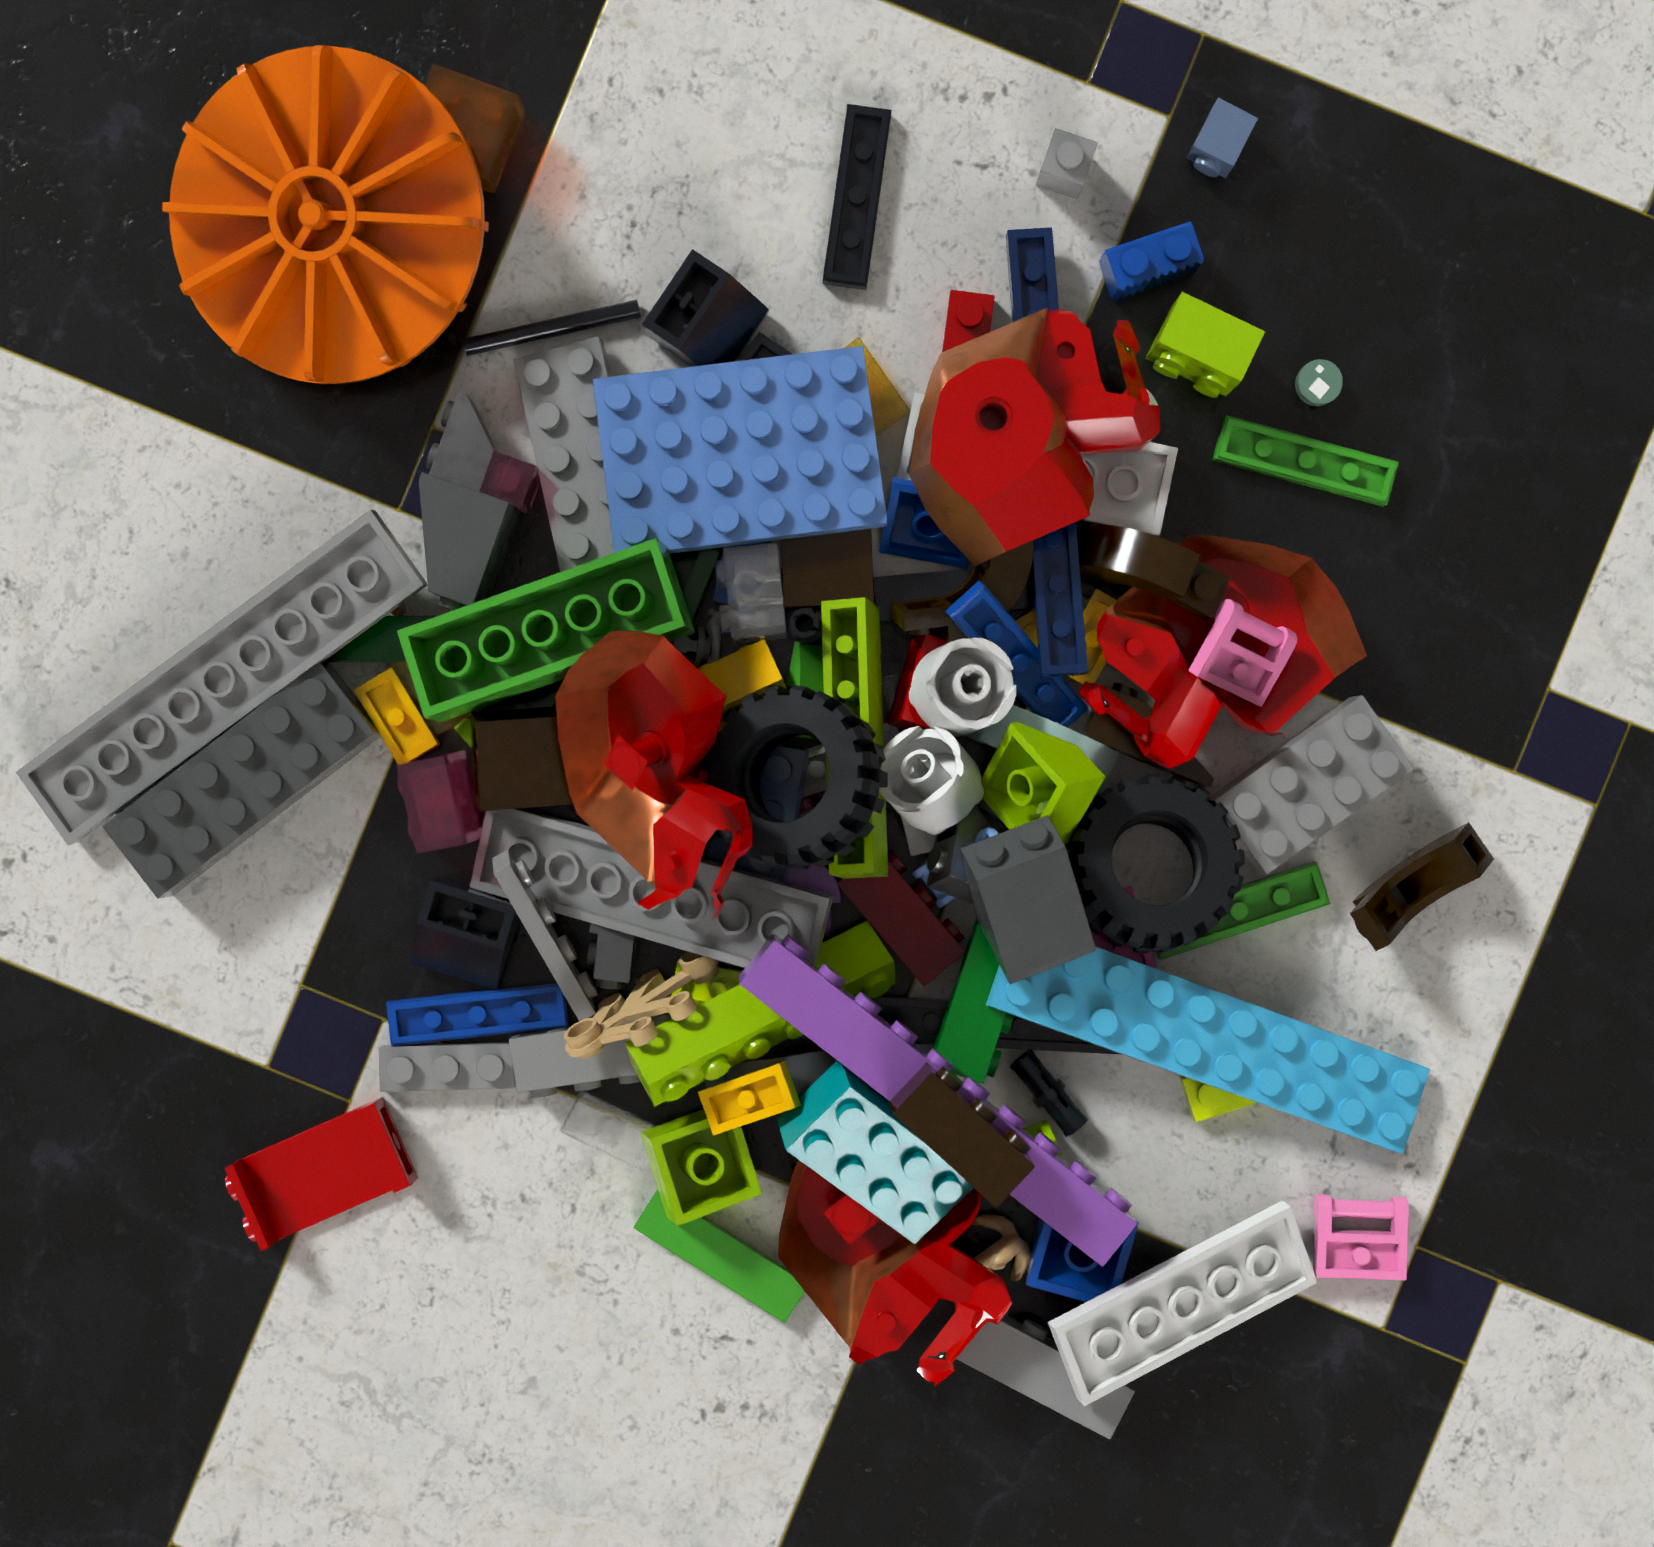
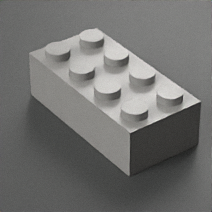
M1353 696L1346 699L1207 798V800L1214 806L1220 802L1229 812L1224 816V819L1229 826L1236 824L1241 835L1236 844L1241 850H1244L1245 857L1256 872L1269 874L1411 773L1415 768L1364 696Z

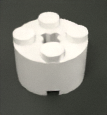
M974 637L957 639L932 650L921 659L913 673L909 700L922 720L932 729H935L934 726L944 728L953 736L958 737L970 734L998 723L1010 711L1016 697V685L1013 683L1011 672L1014 669L1007 654L993 642L984 638Z
M916 726L896 735L883 749L886 760L882 762L880 770L888 773V787H880L879 791L907 823L917 829L926 831L928 834L936 835L965 818L972 808L982 800L984 788L981 784V774L977 764L950 732L934 726L935 729H922L920 726Z

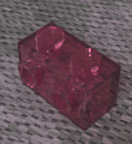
M465 750L421 758L396 765L398 771V790L405 801L409 819L408 833L414 841L416 853L465 845L480 839L482 823L478 806L474 801L473 783Z

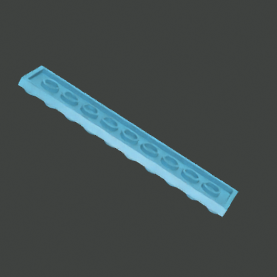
M1095 947V952L1010 985L1000 965L998 967L986 1006L1387 1150L1404 1154L1430 1068Z

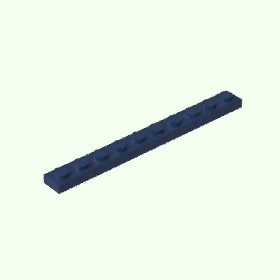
M1052 227L1007 230L1006 249L1012 322L1045 308L1048 311L1058 310ZM1076 522L1034 539L1031 568L1040 678L1086 675L1088 673Z

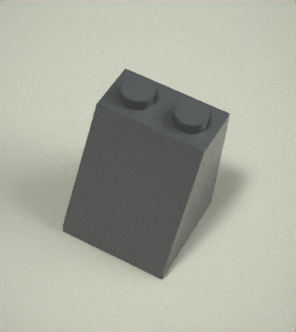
M421 472L419 491L428 592L439 596L438 605L451 611L492 597L521 512L507 501Z
M1048 815L960 848L976 918L1009 985L1096 951L1066 847Z

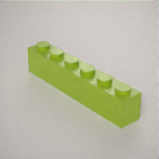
M866 597L821 601L824 693L859 714V718L867 722L875 732L874 742L884 749L880 608ZM825 750L827 789L830 777V765L828 755ZM880 791L878 798L885 800L882 812L880 814L873 811L868 821L875 827L867 838L858 835L853 840L857 848L848 855H834V862L829 864V875L843 879L888 877L886 799L881 795Z
M868 920L822 943L816 967L820 968L825 963L846 980L842 987L856 997L859 992H862L869 998H876L886 993L892 985L896 984L894 960ZM738 985L698 1005L696 1011L689 1017L679 1021L670 1019L656 1026L658 1035L651 1042L643 1046H634L630 1039L625 1042V1046L632 1067L654 1106H657L665 1101L670 1102L681 1098L690 1088L706 1080L711 1081L722 1077L731 1067L747 1059L753 1060L763 1056L772 1046L788 1038L795 1039L804 1034L743 986Z

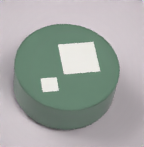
M1323 359L1307 363L1298 372L1295 379V389L1299 398L1304 403L1316 407L1324 406L1333 401L1339 395L1343 386V378L1339 368L1334 363Z

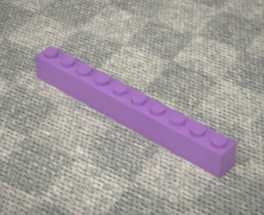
M773 933L739 975V984L889 1101L926 1062L936 1071L942 1066L949 1071L954 1067L945 1056L934 1048L927 1054L914 1042L918 1036L903 1023L896 1020L893 1025H890L878 1014L882 1008L867 995L859 992L855 997L844 989L842 985L846 980L830 966L823 963L818 968L805 957L809 951L788 934L782 940ZM968 1076L964 1082L959 1079L963 1084L959 1090L961 1094L971 1103L976 1097L981 1099L998 1116L993 1121L996 1126L1005 1134L1012 1128L1032 1147L1027 1154L1034 1163L1035 1168L1010 1195L1103 1267L1138 1224L1128 1211L1132 1204L1113 1188H1110L1105 1193L1093 1183L1097 1177L1079 1161L1075 1160L1069 1165L1060 1158L1058 1154L1061 1148L1046 1135L1039 1132L1036 1137H1033L1022 1128L1026 1121L1010 1107L1004 1104L999 1110L987 1101L986 1098L990 1093L973 1078Z

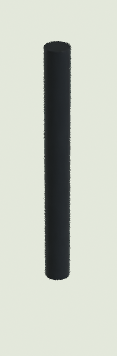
M636 299L464 338L463 344L466 355L471 356L639 318L641 313Z

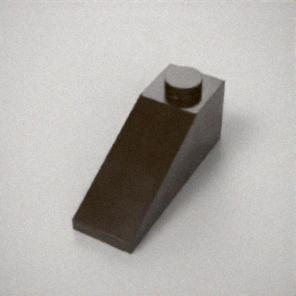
M1117 682L1113 683L1112 688L1104 686L1142 718L1151 716L1152 708L1148 703L1137 699L1139 691ZM1091 708L1081 734L1108 746L1122 755L1184 778L1202 787L1212 786L1214 778L1195 757L1171 769L1165 768L1145 757L1137 746L1134 735L1108 713L1099 715Z

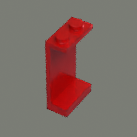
M383 1097L243 1157L225 1168L228 1175L225 1177L228 1193L234 1201L239 1200L246 1216L243 1218L245 1232L252 1242L257 1241L260 1251L271 1247L276 1241L389 1191L395 1193L405 1189L418 1179Z

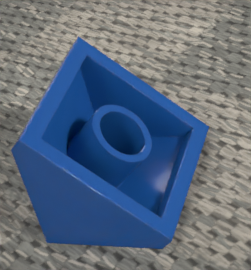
M893 477L886 511L887 527H883L879 552L967 568L968 558L939 529L925 510L912 480Z
M1039 1218L1033 1233L1026 1285L1088 1302L1122 1283L1138 1224L1102 1267Z

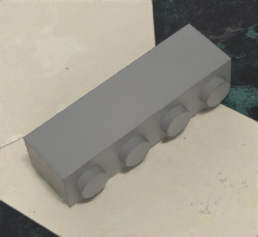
M669 1012L651 1017L655 1026L672 1019ZM572 1025L563 1028L519 1033L509 1039L517 1093L529 1091L530 1098L551 1096L557 1094L556 1087L574 1084L575 1091L591 1090L601 1087V1080L618 1077L619 1084L640 1082L631 1065L625 1042L630 1040V1038L605 1044L604 1049L599 1054L589 1059L573 1058L566 1052L565 1045L567 1042L564 1039V1034Z
M1007 1310L998 1325L992 1322L984 1325L956 1358L1108 1439H1111L1135 1393L1130 1382L1083 1406L1075 1395L1055 1340L1047 1337L1049 1331L1042 1325L1025 1318L1022 1324L1007 1316L1009 1310Z

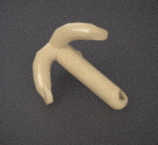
M981 1214L975 1217L971 1225H981L985 1228L996 1230L1002 1234V1238L978 1254L974 1259L991 1270L1003 1269L1015 1256L1010 1280L1014 1282L1020 1280L1029 1264V1244L1018 1235L1014 1224L1005 1217L994 1214Z

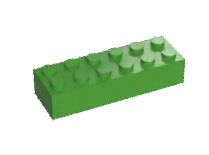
M655 538L397 630L424 718L443 722L563 680L568 670L579 657L611 631L646 632L664 636L670 642L693 634L695 630L667 546Z

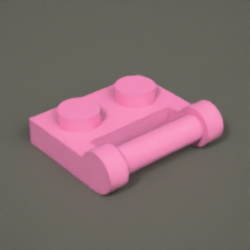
M1225 599L1219 603L1214 616L1215 623L1188 671L1201 679L1262 707L1297 644V635L1286 627L1280 626L1276 628L1244 612L1243 607L1239 603L1231 599ZM1236 629L1267 643L1269 649L1265 657L1231 641Z
M1315 1194L1313 1202L1315 1218L1313 1271L1317 1278L1407 1280L1409 1206L1406 1197H1391L1390 1201L1332 1199L1327 1194ZM1332 1217L1390 1219V1231L1332 1230Z

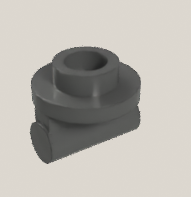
M694 626L695 633L690 634L689 637L685 636L673 640L671 644L680 653L686 654V658L698 669L700 663L706 664L709 659L711 638L705 636L703 627Z

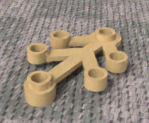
M686 951L679 959V964L683 970L667 981L664 980L659 969H651L644 972L636 979V986L626 1001L621 993L609 995L599 1003L598 1011L593 1018L583 1019L572 1025L565 1032L566 1052L573 1058L589 1059L599 1054L607 1043L627 1038L631 1039L634 1046H643L651 1042L658 1035V1030L651 1019L652 1016L669 1012L674 1021H679L689 1017L697 1009V1005L688 991L679 992L671 997L667 996L691 980H694L696 984H702L713 979L719 972L717 967L719 960Z

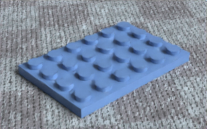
M863 346L593 379L614 553L655 538L666 545L669 554L887 527Z

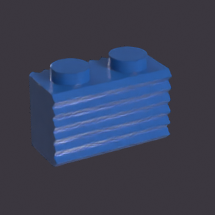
M1189 221L1106 249L1099 263L1110 297L1117 302L1120 297L1126 299L1128 294L1134 296L1137 291L1143 293L1145 288L1151 291L1153 286L1159 288L1162 283L1168 285L1171 280L1176 282L1179 277L1185 279L1187 275L1193 277L1201 266L1204 257L1193 224Z

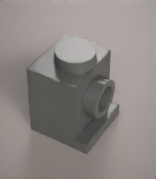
M591 923L589 933L598 934L597 941L590 940L587 955V967L594 968V986L605 989H621L622 982L630 983L633 979L638 937Z

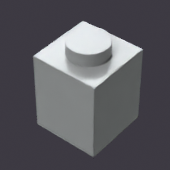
M1055 128L1036 185L1078 199L1098 142Z

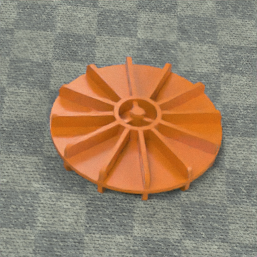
M315 45L286 50L268 56L252 65L244 63L239 66L237 74L216 91L201 109L194 122H185L182 130L187 135L175 164L170 189V202H162V212L169 213L173 252L183 280L179 285L183 295L191 297L199 313L209 326L231 347L235 354L246 358L263 369L298 381L319 384H344L363 381L411 363L413 358L417 357L436 341L458 312L464 311L467 306L465 299L478 270L483 248L484 232H488L489 222L485 221L481 179L471 151L473 147L469 138L464 136L455 118L442 101L413 75L389 61L350 48Z

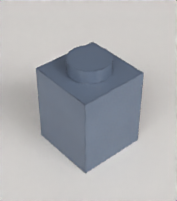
M1217 98L1186 158L1194 162L1193 166L1199 172L1210 177L1220 175L1226 178L1235 165L1258 118Z

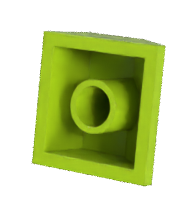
M1013 722L1010 723L981 778V784L984 788L982 799L1009 830L1048 815L1063 844L1069 842L1106 776L1077 745L1022 723Z

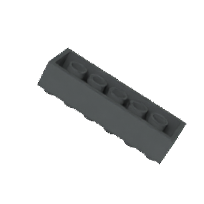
M319 662L278 691L102 827L157 899L174 896L381 736L361 702L332 664Z

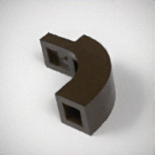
M1093 524L1077 529L1081 579L1097 587L1112 584L1135 587L1160 596L1204 620L1214 618L1230 577L1200 562L1199 558L1201 555L1166 539L1130 528Z
M1034 540L995 556L977 566L973 565L966 580L958 588L946 595L891 602L892 621L910 635H928L933 633L935 628L936 633L948 643L957 639L967 638L945 611L973 585L980 581L1002 607L1009 612L1027 583L1033 560Z
M1468 822L1419 849L1375 880L1353 900L1356 907L1350 915L1354 919L1359 933L1370 942L1375 951H1378L1390 945L1407 923L1423 909L1453 890L1480 878L1494 858Z

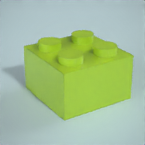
M1181 292L1168 310L1145 359L1153 362V369L1162 375L1175 379L1178 375H1181L1195 382L1193 388L1204 395L1217 398L1220 394L1226 397L1242 382L1265 331Z
M702 1109L640 1132L666 1217L675 1225H682L762 1195L741 1126L713 1136L705 1111Z

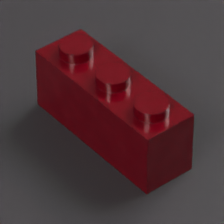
M889 849L887 851L888 877L840 878L837 880V885L925 987L965 953L964 949L959 945L965 937L949 918L945 919L942 923L930 910L936 902L920 884H917L913 889L901 876L907 868Z

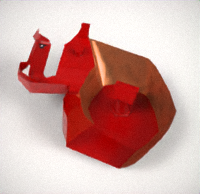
M1045 308L940 354L930 375L914 431L909 476L925 510L939 529L974 566L1079 520L1081 522L1090 516V507L1094 498V479L1081 454L1140 451L1159 434V406L1153 395L1144 386L1135 357L1140 350V346L1133 325L1128 320L1116 321L1117 326L1113 332L1127 387L1123 394L1105 391L1099 374L1090 329L1079 321L1075 313L1063 309L1048 311Z
M1189 536L1180 544V546L1201 555L1199 558L1200 562L1230 577L1221 601L1231 599L1239 603L1243 607L1244 612L1276 628L1283 626L1296 633L1297 644L1262 707L1201 679L1188 671L1215 623L1214 618L1204 620L1160 596L1135 587L1129 589L1112 606L1105 610L1097 624V641L1102 647L1105 661L1140 686L1154 699L1151 716L1142 718L1100 683L1085 681L1080 689L1081 697L1097 714L1108 713L1132 733L1137 746L1145 757L1168 769L1195 757L1221 706L1237 726L1245 730L1268 736L1282 735L1283 733L1277 732L1282 725L1335 677L1367 656L1350 611L1337 587L1312 558L1269 544L1217 536ZM1236 629L1231 638V641L1265 657L1269 649L1267 643L1239 629Z
M611 631L579 657L568 670L555 696L558 739L569 794L577 814L655 887L654 892L637 902V904L648 910L665 901L679 897L683 891L691 888L707 841L716 830L732 831L733 842L710 892L715 900L714 906L716 908V912L711 919L713 920L719 916L725 901L721 896V892L737 859L747 853L752 846V823L745 799L698 780L701 771V761L715 743L723 705L727 696L664 636L636 631Z
M798 1160L791 1177L781 1222L778 1258L849 1346V1358L860 1366L869 1359L877 1358L886 1352L898 1350L930 1312L939 1298L955 1302L956 1312L921 1356L919 1368L917 1369L927 1381L934 1382L936 1386L955 1371L953 1362L979 1330L989 1322L998 1325L1012 1305L1004 1280L997 1273L951 1244L973 1223L980 1209L981 1194L975 1188L914 1244Z

